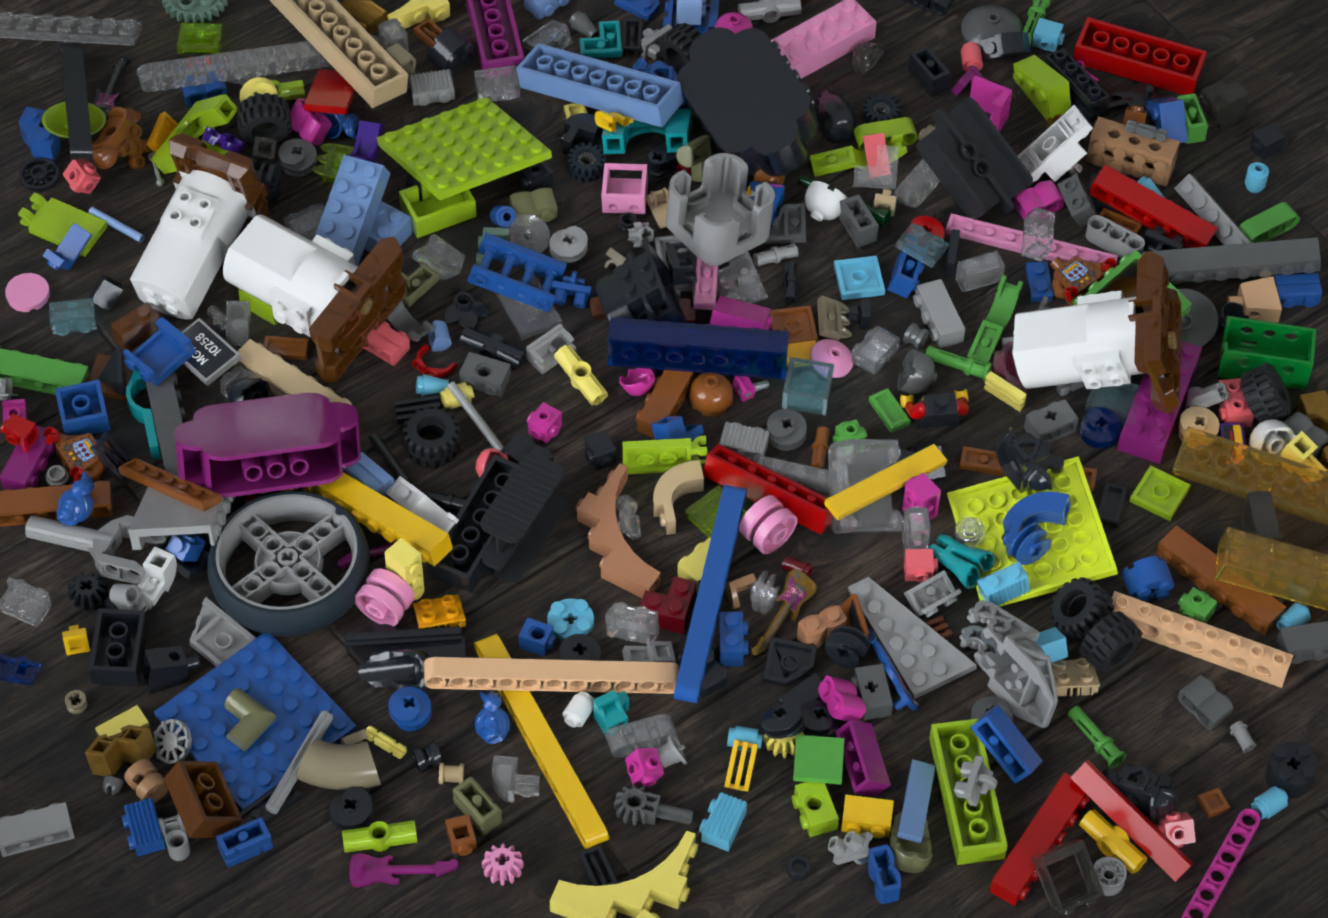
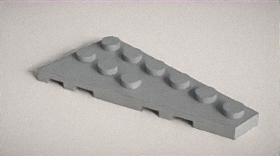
M869 577L848 587L850 595L854 593L858 595L864 618L874 631L878 641L885 649L898 674L915 699L977 669L974 662Z

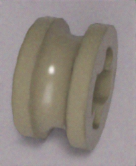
M73 690L65 696V704L70 713L80 714L86 710L88 703L82 691ZM75 699H80V704L77 702V705H72V701L76 702Z

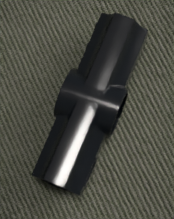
M468 326L465 327L459 339L461 345L479 352L482 356L509 363L511 367L517 370L521 369L527 357L526 351L508 344L501 335L496 333L487 335Z

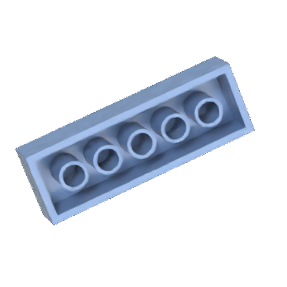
M344 155L315 236L319 235L323 238L331 239L334 244L341 248L349 249L354 254L355 265L357 266L359 265L390 177V172L384 165Z

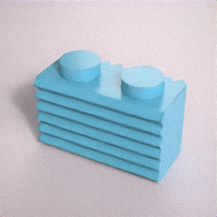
M1016 562L977 580L982 599L992 602L997 606L1013 600V598L1017 599V596L1021 597L1026 592H1030L1028 575L1020 562Z
M721 792L717 800L712 799L708 809L710 816L708 820L705 818L702 820L699 832L702 833V842L729 851L746 815L747 802Z

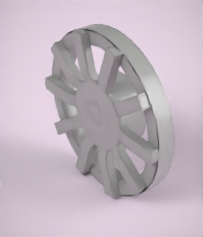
M169 719L162 721L157 730L154 731V742L157 748L155 754L157 759L163 763L176 764L178 761H183L190 751L192 743L191 733L188 726L181 720ZM175 723H176V724L179 725V727H178L177 730L174 732V727H175ZM169 724H170V732L168 731V728H167V725H169ZM182 729L185 733V736H181V734H179ZM183 740H186V741H185V748L182 747V745H183ZM167 750V752H166V758H165V757L163 756V753ZM181 750L182 754L178 757L176 751ZM171 751H172L174 760H170Z

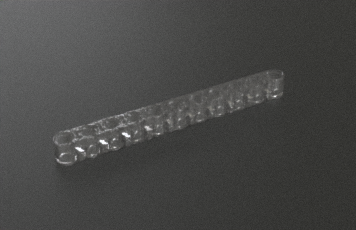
M309 41L147 63L139 66L136 72L142 90L154 92L330 67L332 65Z

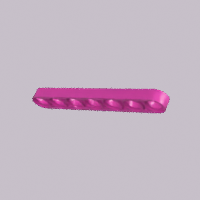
M1249 808L1239 813L1181 918H1192L1190 915L1192 910L1202 912V918L1209 917L1258 829L1261 819L1257 811ZM1245 816L1252 817L1255 820V824L1246 825L1242 818ZM1241 835L1245 842L1237 844L1232 840V836ZM1229 853L1233 855L1235 860L1231 863L1225 862L1221 855ZM1213 872H1220L1224 876V880L1215 881L1212 879L1211 874ZM1202 891H1210L1214 898L1212 900H1204L1200 893Z

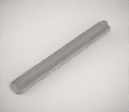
M321 711L267 802L266 810L268 812L277 814L297 781L298 768L305 752L315 739H322L331 724L333 715L330 712Z

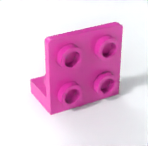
M975 75L972 78L970 98H973L983 111L991 114L990 120L1000 132L1009 118L1012 90Z

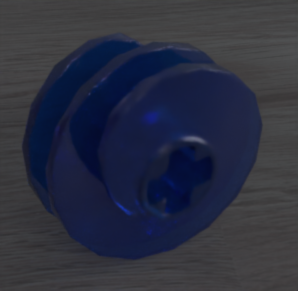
M1105 407L1089 409L1081 422L1079 432L1081 439L1087 445L1094 448L1110 447L1119 439L1121 420L1111 409Z

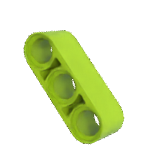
M909 117L862 124L854 129V135L860 151H865L863 136L884 133L885 142L887 143L891 136L903 133L904 140L901 141L902 146L911 145L918 139L913 120Z

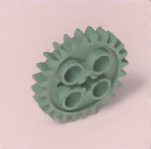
M162 0L163 7L166 13H170L171 18L177 17L178 22L184 19L185 24L192 20L194 25L197 20H200L203 24L205 18L212 21V15L219 17L218 11L224 12V6L228 5L227 0Z

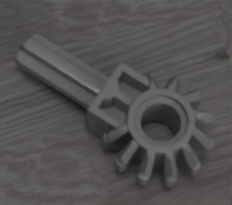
M635 784L632 785L631 789L624 786L622 793L617 792L616 801L613 805V808L617 810V818H623L624 824L632 821L634 827L637 821L643 824L655 825L657 818L688 825L691 824L693 819V811L660 804L661 795L652 794L651 792L645 793L644 786L636 789ZM635 803L639 806L632 807L630 804Z

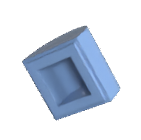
M434 320L432 323L434 331L427 334L430 346L434 352L444 351L452 344L447 324L444 321Z

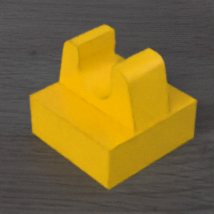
M79 625L69 626V631L62 632L67 656L90 652L86 628L79 629Z

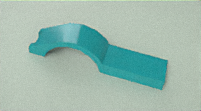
M134 370L126 387L128 408L133 418L145 424L152 460L161 459L151 409L142 408L134 402L137 394L146 388L145 381L140 377L139 372Z

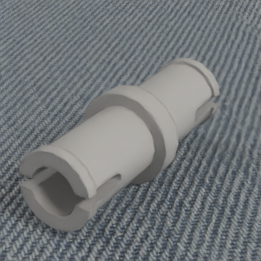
M795 243L779 248L774 246L771 247V250L754 253L753 260L756 267L773 262L778 264L781 260L798 257V248L795 246Z

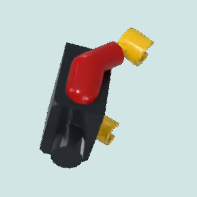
M964 389V391L955 390L954 393L924 395L917 404L914 403V395H900V406L905 408L912 419L916 420L917 429L959 425L958 414L963 416L969 411L967 389Z

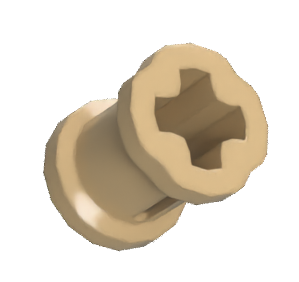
M440 763L439 784L444 782L461 784L464 781V764L460 763L459 766H452Z

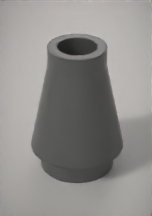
M577 11L571 16L569 23L572 29L588 38L598 36L599 31L585 12Z

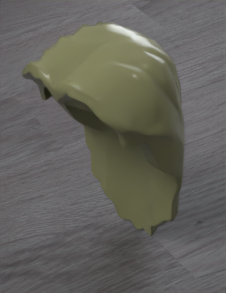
M901 812L894 816L890 838V849L894 854L895 860L894 865L903 872L914 874L922 872L928 867L933 857L928 821H925L921 843L897 837Z

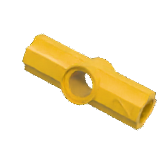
M1095 809L1090 810L1080 821L1079 826L1097 841L1100 851L1107 857H1114L1120 860L1131 874L1138 872L1146 863L1147 857L1129 841L1127 833L1119 826L1113 827Z

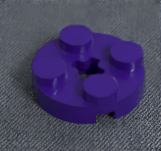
M206 126L202 137L209 144H216L221 149L238 154L242 153L246 141L236 138L230 132L223 131V133H219L217 129Z

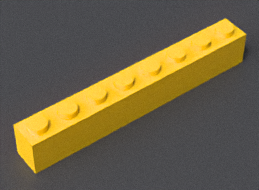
M345 473L332 483L301 487L304 492L320 495L336 502L346 509L358 523L367 526L371 532H377L382 535L388 542L395 543L400 538L404 539L421 553L422 562L424 563L428 562L435 567L453 549L447 532Z

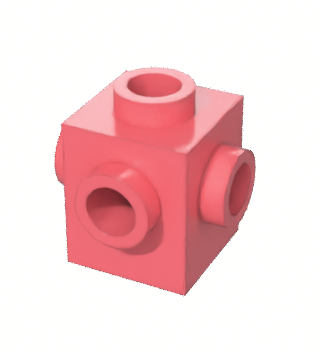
M72 160L63 173V176L70 184V188L77 193L90 194L101 179L96 171V167L85 160Z
M1172 811L1166 814V816L1158 817L1159 825H1156V827L1177 848L1183 847V844L1195 842L1194 821L1187 812Z

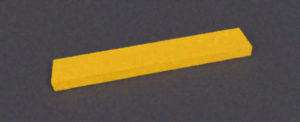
M932 444L827 498L824 504L838 521L904 487L911 477H917L921 473L927 475L946 465L947 459L935 444Z

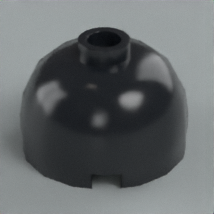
M254 376L240 378L232 385L229 391L228 403L271 397L269 383L262 380V378Z

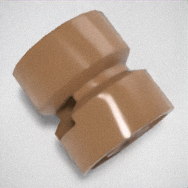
M148 759L137 761L128 768L124 775L125 781L136 792L141 801L152 798L155 803L168 791L164 777L158 773L156 767Z

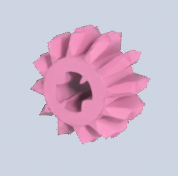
M504 843L501 844V848L493 845L491 848L492 852L486 851L484 854L485 859L482 861V868L485 869L484 875L486 878L490 877L493 884L498 880L502 886L507 880L513 884L514 877L520 878L521 869L524 868V862L521 860L522 854L520 851L515 852L513 845L508 849Z

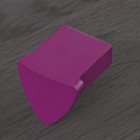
M972 66L956 83L951 92L957 96L968 84H972V78L975 75L981 78L984 77L975 66Z

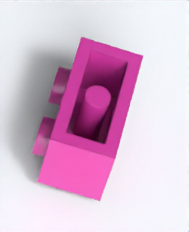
M924 473L917 477H911L905 484L902 510L906 517L912 519L919 527L938 515L941 490Z

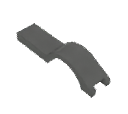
M402 300L387 318V321L395 331H403L411 341L418 342L421 340V337L434 331V326L427 320L423 324L416 321L408 312Z

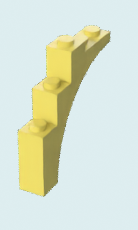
M410 0L400 9L387 15L388 29L391 34H394L417 23H421L428 18L434 23L443 21L450 17V3L448 0Z
M686 831L679 845L666 860L653 870L635 879L603 886L577 885L559 880L550 899V912L566 918H615L617 912L636 918L643 909L650 912L653 901L678 909L681 901L686 902L690 888H687L686 878L690 865L687 863L690 857H695L698 849V844L695 843L696 834Z

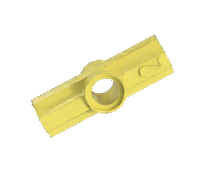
M564 345L559 348L554 354V358L570 377L572 386L579 389L592 406L601 404L608 397V393L592 374L590 365L581 360L571 345Z

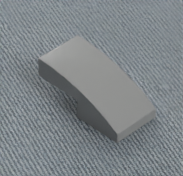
M649 641L647 646H624L622 650L624 661L676 662L671 641Z

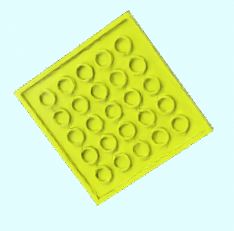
M1079 456L1064 460V469L1060 473H1053L1050 469L1046 470L1051 478V490H1027L1021 494L1006 476L947 493L961 542L975 548L988 550L996 556L995 563L990 571L982 572L979 570L981 574L980 579L1018 562L1013 556L1007 555L1006 546L1003 545L1005 535L1003 520L1008 511L1018 501L1040 492H1059L1069 494L1071 507L1065 526L1050 522L1038 523L1041 529L1047 532L1046 539L1052 540V544L1046 554L1039 560L1029 565H1022L1028 575L1030 592H1026L1025 595L1022 594L1021 597L1017 596V599L1013 598V600L1000 604L998 607L1055 592L1059 588H1063L1064 583H1070L1071 579L1074 578L1079 580L1080 577H1085L1095 581L1118 574ZM977 585V586H976V590H977V594H978L979 600L981 601V600H983V599H982V597H981V595H980V593H979V588H978V585Z

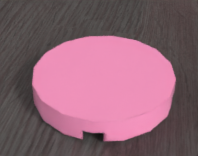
M24 273L8 282L5 296L13 309L21 312H30L32 309H40L47 303L50 297L49 285L45 278L38 274Z

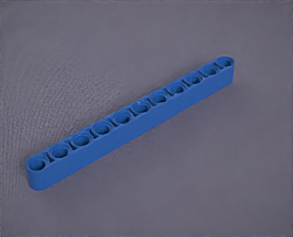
M724 484L675 685L674 699L698 703L746 501L747 488Z

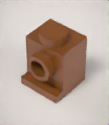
M469 814L445 820L446 833L452 853H458L460 856L472 853L473 849H476V838Z

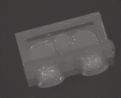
M436 234L430 236L428 245L414 250L412 258L420 265L423 263L427 265L444 281L460 274L465 255Z

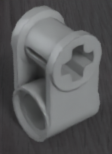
M114 584L110 589V600L119 610L146 612L153 606L152 601L144 595L137 585Z
M179 813L166 819L158 818L170 858L176 861L186 859L190 854V845Z

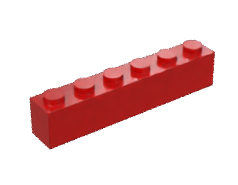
M1104 165L1089 191V195L1152 230L1156 226L1164 228L1166 231L1165 237L1169 239L1176 234L1183 237L1184 248L1208 247L1218 228L1107 165Z
M717 444L707 454L703 476L722 486L725 484L747 488L746 498L753 502H757L768 495H774L784 505L783 508H788L798 518L797 523L809 528L813 532L822 534L831 524L833 514L824 504L827 497L720 444Z
M1066 773L1063 774L991 882L990 892L1013 906H1016L1020 899L1024 901L1030 891L1028 886L1032 881L1036 882L1039 879L1043 870L1041 869L1044 862L1048 864L1051 861L1055 852L1053 851L1056 844L1059 846L1062 844L1067 834L1065 833L1068 826L1071 828L1074 826L1079 816L1077 815L1080 808L1084 810L1090 801V797Z

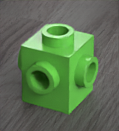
M857 419L849 422L845 421L836 426L833 442L843 458L864 452L867 433L863 426L860 427Z
M1193 587L1188 594L1184 593L1180 598L1178 614L1206 624L1215 612L1217 601L1209 597L1204 591H1199Z

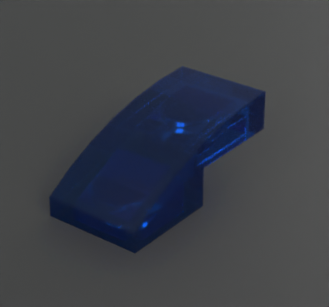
M0 654V680L16 684L33 685L41 663L22 656L14 659Z

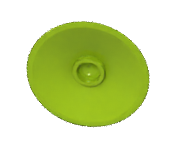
M61 102L51 106L44 112L42 124L50 133L69 138L66 103ZM88 103L91 135L104 127L106 115L99 107Z

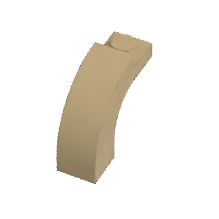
M700 460L684 462L672 467L661 476L656 484L653 495L654 517H659L661 527L665 526L667 535L676 534L673 503L684 494L700 492L704 489V477Z

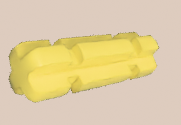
M373 726L367 727L365 730L368 737L366 738L370 742L375 741V745L388 753L393 752L392 755L398 759L403 758L407 752L405 745L400 742L396 743L395 739L381 731L377 732L378 729Z

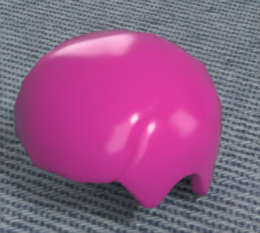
M640 366L634 370L629 369L627 377L620 376V385L629 395L640 397L652 389L656 377L649 367Z

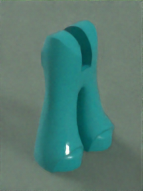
M940 534L936 539L941 547L931 544L928 548L933 549V558H937L939 563L951 570L967 589L978 585L977 580L981 577L979 570L982 572L990 571L996 558L995 554L988 550L965 545L947 534Z

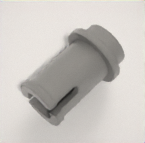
M1238 721L1230 726V734L1236 738L1243 753H1247L1256 748L1257 745L1247 730V724Z

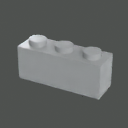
M939 279L917 285L916 295L913 296L914 304L921 310L923 323L928 325L932 341L936 342L939 349L964 342L965 327L942 280Z
M66 802L53 803L45 808L30 809L22 814L0 818V851L2 857L75 838Z

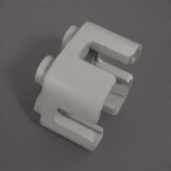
M719 153L707 158L704 162L702 184L697 190L690 192L691 176L685 170L676 173L670 180L666 225L686 247L705 264L710 266L721 265L761 245L768 239L770 234L775 199L774 190L767 182L757 185L753 201L746 193L748 165L741 158L733 154Z

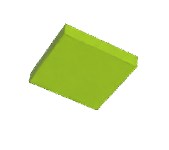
M1150 465L1131 495L1129 502L1171 521L1189 492L1191 484Z

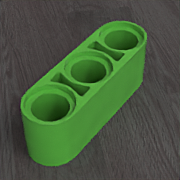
M1282 202L1244 221L1239 228L1252 243L1267 242L1295 227L1300 221V217L1287 202Z

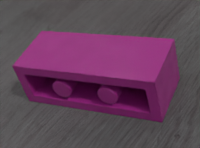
M37 426L39 437L27 453L23 452L22 446L16 445L0 475L4 490L36 488L41 471L46 469L50 454L56 450L55 441L52 445H48L45 441L47 437H44L43 433L46 428Z
M849 720L836 731L837 738H844L843 758L854 793L876 797L891 786L872 724Z

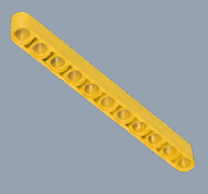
M498 634L491 635L474 643L479 658L511 659ZM497 690L584 848L589 849L609 840L604 823L530 691Z

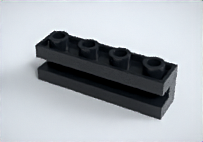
M1064 48L1046 55L1045 62L1069 81L1070 101L1090 122L1097 120L1098 117L1108 115L1110 96Z

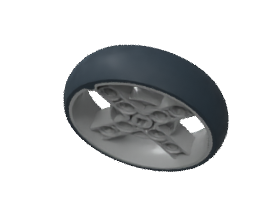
M299 491L278 492L259 497L245 504L226 520L225 525L221 528V536H218L215 545L210 547L207 570L211 590L222 609L241 625L253 631L274 636L302 635L328 626L342 617L355 604V595L360 587L365 584L369 574L370 551L361 526L346 509L336 502L313 493ZM287 521L317 523L305 533L296 531L276 533L269 527L270 525ZM244 541L256 552L254 571L231 587L226 578V566L232 553ZM347 541L352 551V562L345 576L335 586L321 574L323 556L341 542ZM273 593L280 595L302 593L310 601L300 605L285 607L260 604Z

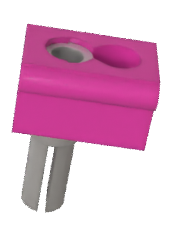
M745 373L735 375L732 386L742 402H745L748 399L754 398L756 391L768 388L769 382L765 380L752 384Z

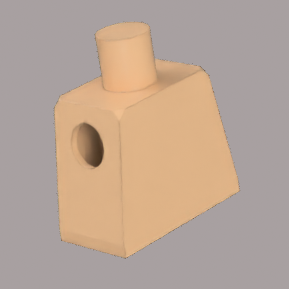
M1274 276L1240 284L1237 296H1229L1227 298V303L1235 302L1243 306V313L1249 315V319L1273 323L1279 322L1282 307Z

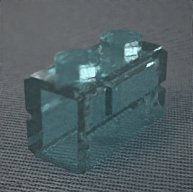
M93 298L49 303L52 334L67 335L69 332L88 333L91 330H97L96 308Z

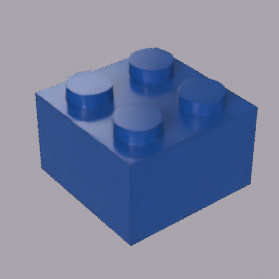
M99 380L55 389L64 434L83 435L86 433L96 434L110 431Z

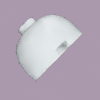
M812 181L805 194V205L809 212H811V217L817 221L836 219L841 213L840 201L847 199V197L836 188L834 191L827 189L829 185L826 183Z
M1274 419L1265 420L1258 424L1250 435L1251 451L1261 463L1269 466L1276 465L1281 462L1278 459H1281L1282 450L1296 435L1282 421Z

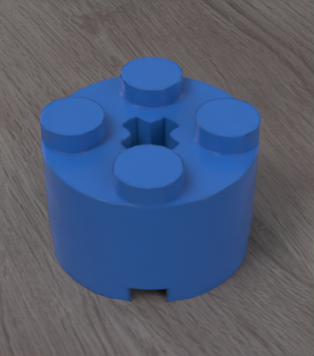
M1158 556L1146 557L1134 562L1135 567L1130 570L1128 567L1123 569L1121 575L1130 597L1147 603L1150 599L1156 598L1158 601L1170 597L1169 592L1174 588L1175 583L1165 558L1162 557V560H1159Z

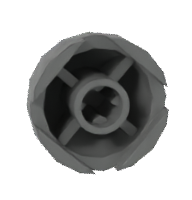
M911 349L903 361L902 366L905 367L903 373H899L897 386L898 390L915 395L923 393L930 385H934L937 373L934 372L935 365L933 360L927 354Z

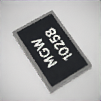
M200 318L182 331L191 340L196 351L183 364L207 386L242 359L234 348Z

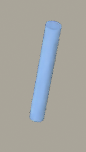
M94 207L89 209V214L107 221V225L140 243L144 240L145 235Z

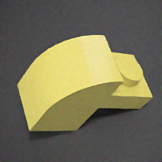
M1301 431L1284 447L1281 452V459L1290 474L1295 471L1311 487L1328 470L1312 455L1318 446Z

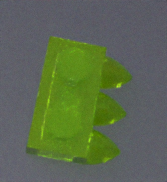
M335 143L321 145L320 148L327 154L317 157V160L323 165L314 167L313 171L323 177V181L334 183L343 156L350 154L354 147Z

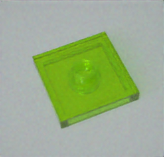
M719 485L685 510V516L710 538L723 491ZM743 509L742 518L747 512L745 509Z

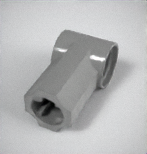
M1218 382L1206 388H1189L1186 396L1185 410L1196 406L1207 408L1227 400L1229 393L1226 385Z

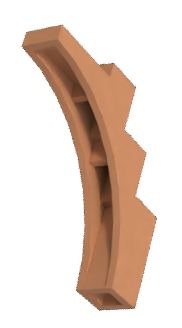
M620 463L615 470H611L607 477V482L604 486L598 488L596 495L588 492L584 499L581 498L576 505L577 521L591 527L587 536L589 539V549L603 556L599 564L601 578L643 598L645 590L656 592L660 586L661 572L646 564L632 551L624 540L618 526L616 506L620 493L628 480V467Z

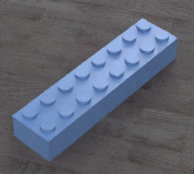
M540 43L516 67L520 88L608 113L617 112L634 118L633 120L661 128L683 103L681 85L678 81Z

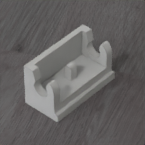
M558 324L526 347L527 361L543 375L558 364L554 354L559 348L564 345H571L574 351H576V347L571 343L574 341V338L561 324Z

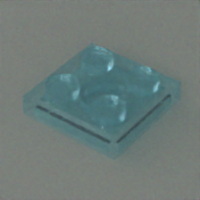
M913 223L902 234L895 245L896 248L931 268L935 266L949 246L941 237L934 236L922 226Z

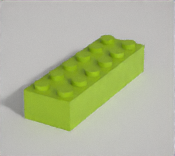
M978 719L931 724L929 736L957 865L1005 859L1008 846L995 789L988 790L987 794L981 793L977 806H970L967 799L957 797L954 791L956 782L968 781V778H963L961 775L963 762H974L975 756H983L982 763L990 770L985 745L971 729V726Z

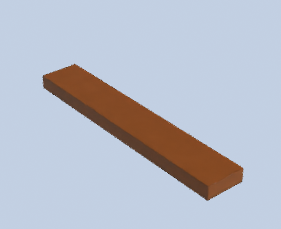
M963 446L959 469L1006 477L998 463L995 451ZM1083 467L1090 491L1093 492L1097 469Z
M138 458L118 467L120 475L202 511L222 502L220 494L186 479L184 480Z

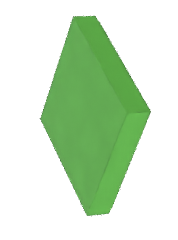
M796 735L793 781L842 784L844 738Z

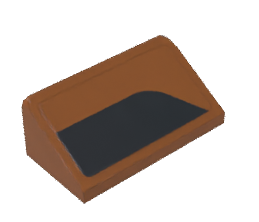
M854 593L840 608L847 617L846 626L857 628L868 638L869 631L858 595Z

